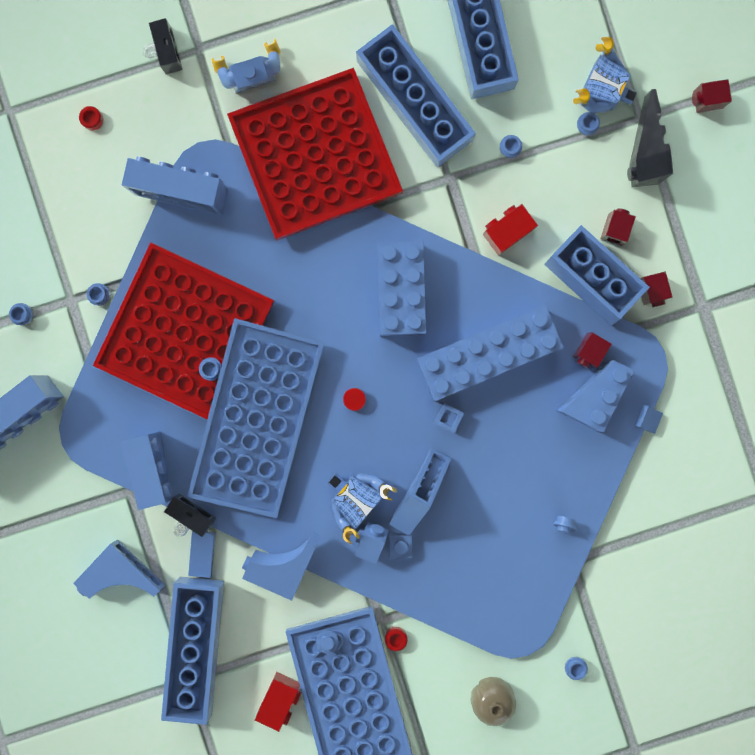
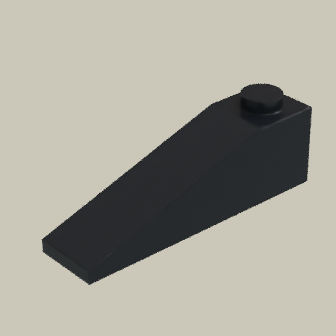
M651 89L644 97L631 160L627 170V177L631 181V187L658 185L673 174L670 145L664 144L666 128L665 125H660L659 123L661 107L656 89Z

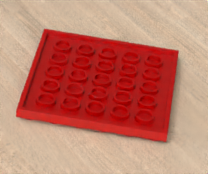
M354 67L227 113L276 241L403 194V189Z
M150 242L92 366L202 418L208 419L218 379L212 381L204 379L199 372L200 363L206 358H215L222 364L234 318L264 326L275 300Z

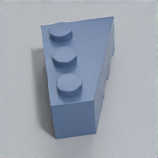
M615 360L606 361L556 411L595 431L603 433L634 370Z
M160 432L121 441L138 510L171 501L173 491L171 484L168 482Z

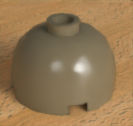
M498 677L484 678L471 691L470 701L473 712L484 724L489 726L503 725L515 713L516 699L513 689L503 679Z

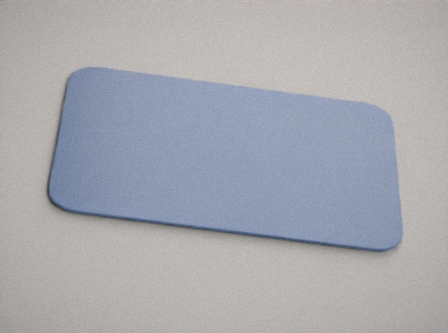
M214 139L197 142L183 151L173 165V168L181 170L182 167H188L196 170L197 174L202 175L205 172L218 175V178L228 188L223 214L218 215L157 201L63 409L59 432L61 444L70 459L86 471L133 491L121 441L160 432L168 482L171 484L173 491L171 500L177 494H181L216 517L211 527L271 554L286 553L299 548L308 540L311 533L314 532L321 536L306 570L493 655L512 659L529 656L542 648L557 626L642 437L644 429L635 426L643 405L655 408L664 388L668 365L665 351L657 338L643 327L623 318L610 326L583 300L373 206H368L276 241L238 145ZM423 241L426 334L380 336L377 242ZM150 242L275 300L264 323L265 327L324 342L277 518L188 498L187 494L207 419L92 366ZM546 305L564 348L447 397L433 401L417 363V358ZM593 332L612 343L598 368L590 367L586 369L577 363L578 359L573 357L586 333ZM615 360L634 370L603 433L595 431L556 411L606 361ZM351 388L362 390L366 396L365 405L356 411L349 410L343 403L345 392ZM443 403L464 413L455 433L433 423ZM433 448L451 458L450 464L431 508L411 532L413 558L390 559L389 534L405 533L389 525L417 476L428 452ZM336 473L345 481L353 474L376 475L387 485L397 489V493L392 490L388 492V497L392 499L391 501L382 498L356 529L352 527V529L359 533L360 529L365 530L366 524L369 522L389 530L377 564L355 556L359 543L355 542L357 537L352 534L350 536L352 544L346 542L342 531L335 521L331 508L333 502L331 500L337 491L328 482ZM170 501L162 505L167 507ZM557 516L574 519L576 521L575 526H577L576 531H571V534L557 531V527L553 525L554 521H557Z

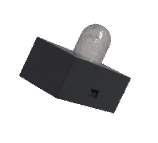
M167 19L149 22L153 43L142 47L143 56L149 59L158 57L160 67L166 75L183 70L172 27Z
M181 494L174 496L164 513L178 521L173 530L177 537L185 536L189 529L203 537L216 520V517Z

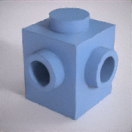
M367 522L365 530H359L360 538H356L355 542L359 543L355 556L377 564L389 530L378 524Z

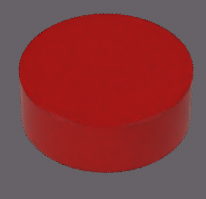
M87 106L80 111L79 121L86 129L94 131L102 126L103 115L97 108Z
M351 388L345 392L343 403L349 410L356 411L365 405L366 396L362 390Z
M400 627L390 628L385 635L386 646L392 651H401L406 647L408 639L405 630Z

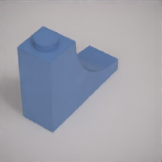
M431 448L412 485L398 505L389 525L407 535L411 534L431 508L451 458Z
M312 532L303 545L286 553L271 554L255 550L252 557L247 556L242 566V569L245 570L242 579L292 601L321 535Z
M118 539L110 543L73 583L77 587V591L89 599L102 589L114 585L135 586L145 590L153 597L165 586Z

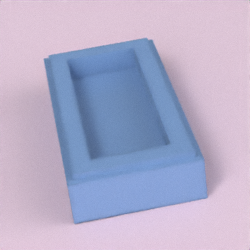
M192 531L188 576L212 577L216 532L208 531L201 537Z

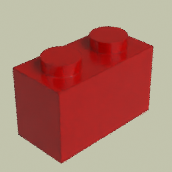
M523 204L517 208L515 205H512L503 212L505 216L498 221L495 218L485 226L487 230H485L483 236L498 256L538 226Z
M276 671L254 721L278 732L282 725L287 726L292 712L289 711L291 705H297L302 693L298 691L300 687L299 682Z

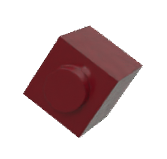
M729 79L701 83L692 94V103L696 107V113L723 109L732 102Z
M614 209L607 216L600 239L620 246L626 244L636 216L630 215V211L626 209Z
M666 271L640 278L650 287L641 296L643 305L651 304L653 308L665 305L666 299L673 298Z
M593 332L586 333L573 357L578 359L577 363L586 369L590 367L598 368L612 343Z

